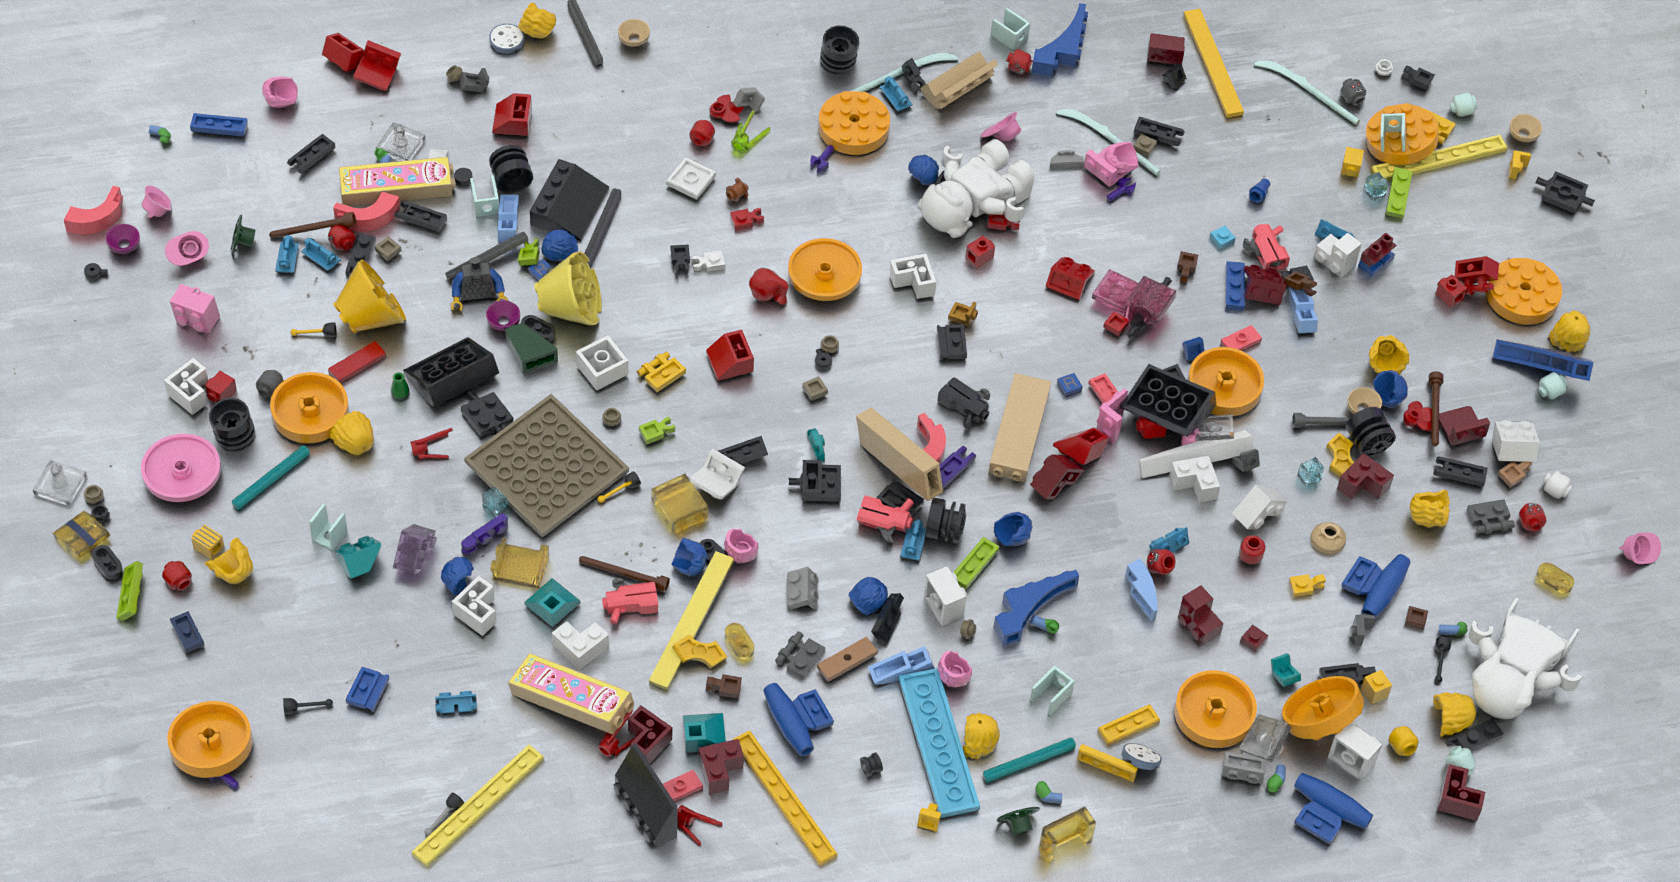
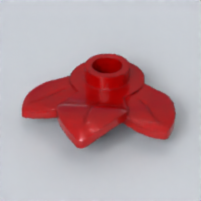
M727 94L717 98V101L710 106L709 113L714 118H721L725 122L734 123L740 121L738 115L743 111L744 106L736 107L731 102L730 95Z
M1419 401L1411 402L1408 405V410L1403 415L1405 424L1410 427L1418 426L1424 431H1431L1432 409L1429 407L1423 408Z

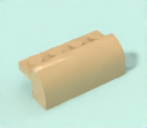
M979 51L920 87L929 103L937 109H942L994 76L993 68L998 66V63L995 59L987 63Z

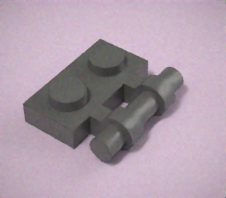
M1504 499L1468 505L1467 507L1472 525L1480 524V526H1476L1477 534H1490L1492 531L1497 530L1501 532L1508 531V528L1515 527L1514 520L1507 521L1511 514Z
M797 631L794 636L792 635L789 638L786 647L778 652L775 662L782 665L786 661L789 663L787 671L804 680L825 653L826 647L810 638L805 643L801 642L800 640L804 635ZM794 648L798 650L795 656L791 654Z

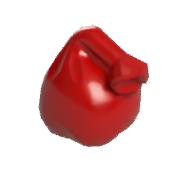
M768 268L757 269L749 280V287L753 297L761 302L774 299L781 305L786 304L788 283Z

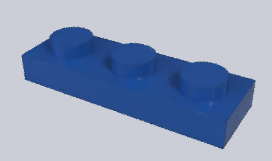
M193 113L190 130L192 132L245 136L248 120L241 117Z
M1226 261L1225 309L1244 311L1245 271L1243 269L1245 263Z

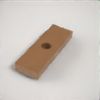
M866 636L818 663L817 669L829 682L878 654V650Z

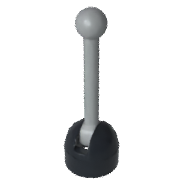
M453 792L446 799L447 808L430 828L425 829L426 836L433 832L434 828L450 810L456 811L464 804L461 797Z

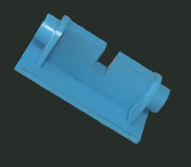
M890 76L886 77L885 85L880 86V89L897 112L912 106V102L896 83L895 79Z
M1321 219L1315 235L1325 239L1332 234L1339 240L1349 232L1329 223L1327 220Z
M290 235L285 236L283 242H280L275 272L294 273L299 243H294L293 237Z
M313 238L305 240L304 244L306 247L301 253L327 271L341 261L335 253L327 250Z
M915 520L912 523L911 529L907 530L900 557L919 561L926 531L921 520Z
M1187 527L1175 528L1165 535L1166 538L1160 537L1151 541L1149 548L1151 551L1166 549L1174 552L1189 544Z
M472 691L459 692L460 695L452 696L450 692L439 693V696L435 697V701H439V704H435L436 712H440V714L455 713L454 705H458L459 712H473V709H477V702L472 701V699L476 698V694H472Z

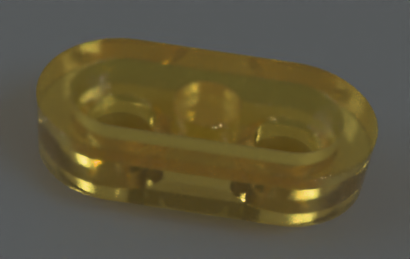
M1547 562L1540 564L1538 567L1537 577L1543 583L1560 593H1569L1573 589L1574 578L1567 572Z
M738 623L729 624L725 628V639L735 655L741 659L752 657L754 654V643L744 627Z

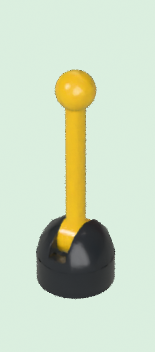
M335 322L326 323L323 329H292L290 334L296 336L297 334L323 333L326 337L332 338L337 336V328Z
M634 471L629 473L625 477L624 484L604 496H599L598 502L604 503L606 498L626 486L636 488L641 485L638 475Z

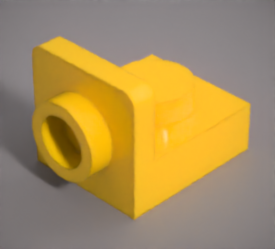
M1513 151L1509 165V178L1516 179L1518 172L1521 173L1523 167H1528L1531 153Z

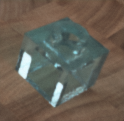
M1380 172L1367 176L1364 189L1372 200H1376L1386 196L1389 184Z
M1315 457L1300 464L1297 476L1305 486L1312 483L1316 484L1322 479L1324 467Z
M494 486L482 495V506L487 513L497 517L508 509L507 498Z

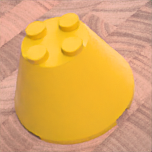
M363 259L357 262L337 300L333 303L336 310L341 312L339 314L340 319L344 324L349 323V327L354 334L359 331L400 324L406 321L405 313L393 293L388 294L382 286L385 282Z

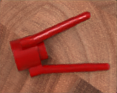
M449 428L428 437L411 441L413 456H419V460L425 458L448 459V455L425 454V452L428 451V442L447 436L453 429Z
M633 710L630 713L627 712L621 727L617 728L614 734L607 732L599 743L598 749L607 757H611L612 754L617 756L622 750L630 746L636 738L634 737L619 748V741L615 738Z
M684 805L677 809V827L683 829L698 845H701V841L686 825L690 826L695 818L712 825L722 826L723 824L713 818L699 814Z

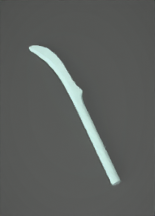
M937 53L914 62L917 67L939 61H958V58L948 53ZM902 67L851 91L866 92L885 83V78L888 76L896 78L902 75Z
M1266 60L1254 63L1256 67L1270 69L1290 78L1354 125H1358L1360 119L1309 84L1305 77L1299 76L1275 62Z
M1062 109L1056 112L1057 115L1066 116L1085 123L1114 144L1123 142L1113 135L1107 126L1097 123L1083 113L1071 109ZM1136 152L1138 162L1158 176L1161 170Z

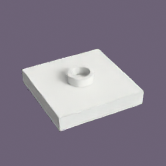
M685 157L666 180V185L697 200L716 177V172Z

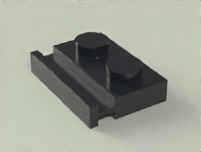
M964 324L945 325V327L937 325L940 360L943 358L967 359Z
M894 479L877 496V499H880L883 505L893 508L901 507L908 498L911 499L914 504L907 511L910 512L911 516L924 504V498Z

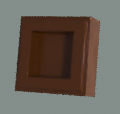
M1409 606L1404 625L1424 630L1428 611Z

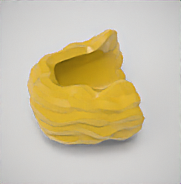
M532 2L523 12L518 28L531 37L543 39L552 32L557 19L554 13H550L545 9H539Z
M1573 310L1570 313H1564L1554 325L1553 330L1550 331L1548 338H1550L1552 345L1559 347L1560 350H1565L1567 353L1571 351L1577 352L1589 341L1591 334L1589 322L1586 316L1579 311Z
M1392 335L1386 337L1379 336L1373 342V346L1369 351V362L1376 373L1393 370L1401 374L1410 362L1409 352L1405 344Z
M360 411L347 413L342 419H338L330 430V437L334 443L350 454L361 455L363 452L369 451L373 446V427L370 419Z
M1444 489L1435 493H1416L1409 505L1412 520L1417 525L1428 528L1447 525L1450 512L1448 491Z
M238 537L232 539L230 549L225 553H222L214 560L205 562V565L211 571H214L218 578L230 584L243 582L253 572V562L250 559L248 548L241 543Z
M1444 692L1433 696L1434 708L1442 710L1443 725L1441 726V737L1446 734L1453 735L1454 733H1459L1473 724L1476 717V709L1471 697L1457 692L1452 694Z
M979 712L977 714L972 713L966 717L964 737L966 745L962 747L966 758L970 757L977 760L982 756L985 757L993 753V749L996 747L1000 737L997 721L993 717Z

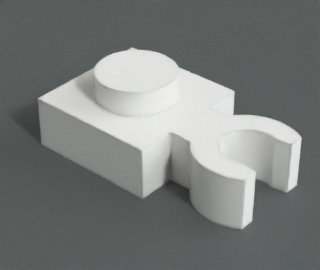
M722 250L703 253L702 258L699 256L691 257L692 264L698 263L693 265V271L697 272L703 268H706L707 272L725 269Z

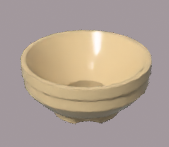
M629 19L619 25L618 36L625 45L636 47L648 41L650 28L642 20ZM636 36L639 40L631 41L629 38Z
M1519 114L1510 121L1509 130L1515 139L1521 142H1532L1539 138L1542 132V124L1532 115ZM1524 131L1528 134V136L1523 137L1519 134V132Z
M1359 387L1350 392L1347 405L1350 412L1356 414L1360 411L1358 410L1360 405L1367 408L1378 407L1381 409L1382 399L1373 389Z
M1322 522L1316 525L1311 533L1310 539L1313 547L1323 554H1336L1346 544L1344 530L1332 522ZM1332 529L1335 531L1336 534L1334 536H1328L1325 533V530Z

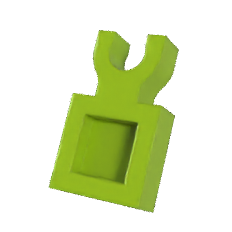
M535 238L533 243L529 244L527 241L524 243L525 248H520L518 256L519 266L538 263L540 254L538 238Z
M666 417L659 423L655 419L640 425L639 432L646 444L663 439L664 433L675 432L674 424L666 426L671 424L670 417Z

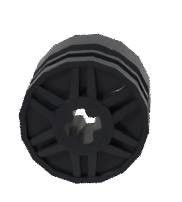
M842 25L827 29L823 35L820 52L822 65L834 73H844L851 70L857 61L859 49L858 34L852 28Z
M518 145L502 146L491 154L489 165L494 175L496 186L500 191L516 193L526 189L532 183L533 172L528 163L526 152L522 147Z
M226 398L216 402L211 408L209 422L215 439L220 446L231 450L240 449L253 440L255 426L245 402L237 398Z
M1378 407L1365 408L1354 414L1346 423V430L1352 440L1355 441L1354 443L1361 455L1363 453L1368 457L1378 455L1395 442L1396 435L1390 424L1387 423L1383 412Z
M933 498L929 510L925 538L938 540L941 532H945V542L949 541L950 534H954L953 543L958 544L964 532L967 516L966 504L961 503L959 511H955L956 502L953 501L949 510L946 509V500Z

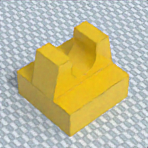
M930 803L928 809L921 807L917 823L918 827L937 832L941 813L936 811L938 805Z

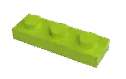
M1398 167L1394 168L1385 215L1403 219L1413 171Z
M982 537L954 571L960 587L966 590L999 551L998 545Z
M135 561L124 568L116 618L121 621L132 617L137 611L136 605L140 594V581L143 576V563Z

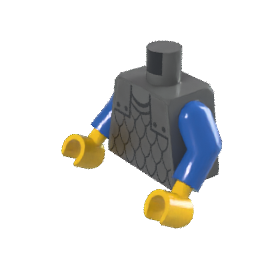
M479 257L471 258L470 264L463 265L461 272L452 281V297L454 301L450 304L451 309L454 310L453 305L459 303V311L462 310V304L459 301L460 297L462 301L497 297L496 294H498L497 301L502 298L508 301V298L504 296L505 289L502 277L494 269H490L488 263H481Z

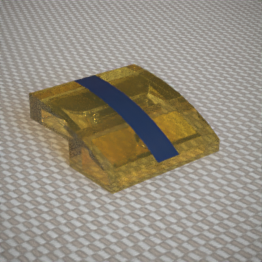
M82 511L53 532L55 539L64 544L68 551L77 558H81L111 536L86 511Z

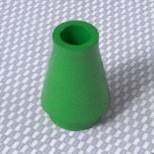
M397 372L393 375L390 391L395 398L403 399L408 395L410 389L404 374Z

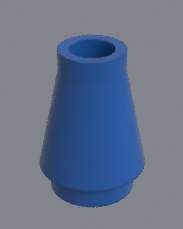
M1265 178L1261 179L1260 182L1250 188L1249 198L1255 203L1264 201L1271 185L1270 181Z

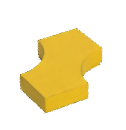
M1340 432L1326 446L1333 455V461L1329 469L1339 477L1354 463L1350 456V450L1353 448L1354 443Z
M691 635L684 637L672 646L683 663L697 660L706 664L710 669L728 657L717 641L701 643L696 641Z

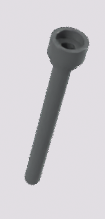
M1293 413L1292 426L1293 428H1302L1306 424L1346 425L1350 418L1306 417L1302 413Z

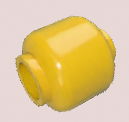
M1407 726L1394 728L1388 739L1393 750L1400 756L1412 755L1417 750L1419 744L1417 736Z

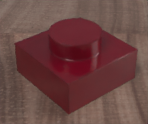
M1252 624L1243 634L1240 642L1257 652L1268 640L1269 635Z

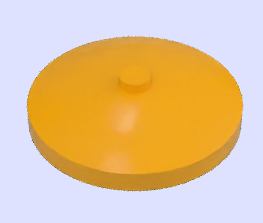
M818 238L801 244L793 251L788 263V276L794 288L804 296L820 301H832L849 295L857 288L862 276V262L857 252L846 243L830 238Z

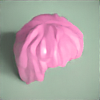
M279 76L269 78L264 82L262 94L269 106L285 108L296 103L298 87L292 78Z
M1118 142L1109 145L1106 149L1105 160L1117 169V174H1125L1138 168V157L1132 142Z
M734 528L727 532L724 550L728 556L734 558L737 564H744L754 560L758 554L759 547L758 542L753 539L752 535L743 533L742 529Z
M946 651L942 655L937 669L941 680L947 687L965 686L972 676V668L968 665L967 660L959 657L958 652Z

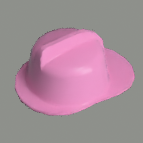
M1017 112L1011 113L1002 121L986 129L981 134V137L993 135L999 141L1012 140L1021 132V128L1015 119Z
M146 186L142 207L147 211L148 218L151 219L153 216L162 217L167 211H171V202L168 196L154 186Z
M190 231L174 237L165 246L166 258L169 262L178 266L200 260L208 252V239L204 234L197 231Z
M1637 533L1628 536L1623 546L1619 547V549L1623 550L1628 560L1636 564H1650L1658 559L1661 552V542L1654 533Z

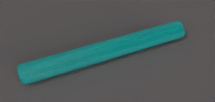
M305 445L299 447L232 500V505L236 509L242 508L310 454L309 449Z
M1067 738L983 771V778L986 782L996 780L1076 748V743L1073 738Z

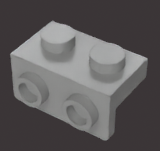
M809 567L787 573V607L791 610L805 605H809L812 609H817V601L819 600L817 584L819 583V578Z
M1226 751L1222 776L1232 780L1240 779L1250 783L1262 784L1265 776L1266 759Z

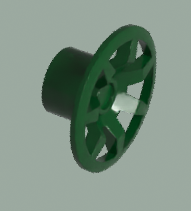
M241 214L235 226L232 238L234 242H232L230 250L231 254L234 253L237 244L252 247L256 229L242 226Z
M1028 807L1001 815L996 820L997 822L1009 821L1013 836L1026 834L1033 831L1030 815L1038 812L1040 808Z

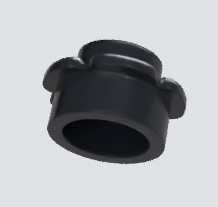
M102 504L95 505L91 510L90 518L97 523H102L110 517L108 508Z

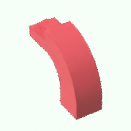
M112 186L106 200L96 208L81 209L71 206L64 218L66 232L82 235L94 234L114 225L122 215L121 205L123 203V196L121 195L120 187Z
M382 192L378 200L367 208H353L336 202L333 207L334 218H342V215H345V213L354 212L357 225L349 228L357 232L373 231L382 228L395 218V212L400 210L399 196Z
M925 413L918 415L917 427L928 442V445L923 450L940 465L944 458L946 445L944 428L941 424L935 426L933 420L928 418Z

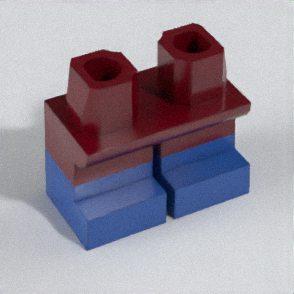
M1384 233L1378 240L1372 243L1362 252L1358 267L1372 277L1382 267L1386 266L1395 256L1392 250L1397 245L1393 242V237Z

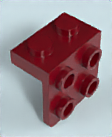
M1257 265L1244 266L1243 270L1249 278L1244 297L1246 299L1281 305L1286 283L1278 271L1273 268L1261 269Z
M1471 406L1439 413V423L1452 446L1486 437L1491 424L1488 418L1478 420Z

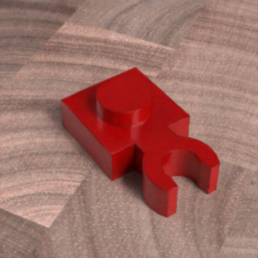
M756 208L752 212H749L748 209L730 212L734 229L740 230L753 227V222L763 223L764 216H757L761 215V208Z
M1003 212L1002 215L989 216L988 228L1006 230L1007 226L1013 230H1019L1020 221L1018 223L1009 221L1005 218Z

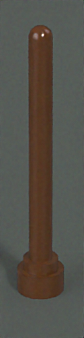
M348 212L342 215V218L274 230L269 233V236L277 238L334 227L335 225H344L349 228L356 226L357 221L354 212Z
M1434 371L1428 376V383L1432 387L1431 444L1432 446H1438L1440 387L1444 383V375L1441 372Z
M586 556L579 557L581 564L645 583L655 582L657 591L665 593L669 587V577L661 575V577L657 576L655 578Z

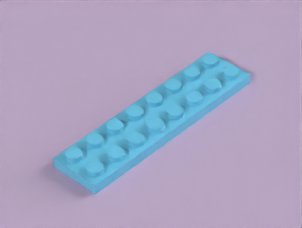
M938 668L899 675L898 680L936 805H938L937 810L941 813V818L978 811L980 810V803L942 680L937 671Z

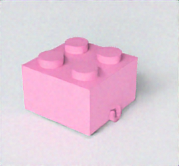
M180 284L170 300L176 322L182 326H190L198 332L210 334L220 317L215 297L200 291L198 287L191 288Z

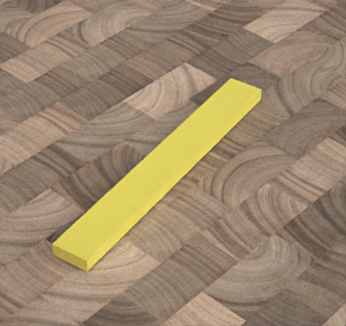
M1496 135L1433 151L1428 157L1416 163L1407 165L1383 163L1371 166L1370 171L1376 182L1382 183L1392 180L1395 167L1413 171L1412 175L1506 152L1508 147L1501 135Z
M717 551L714 553L649 679V684L668 691L682 663V660L672 646L688 635L695 638L734 562V558Z
M531 745L526 746L412 851V855L424 866L428 867L544 760V756Z

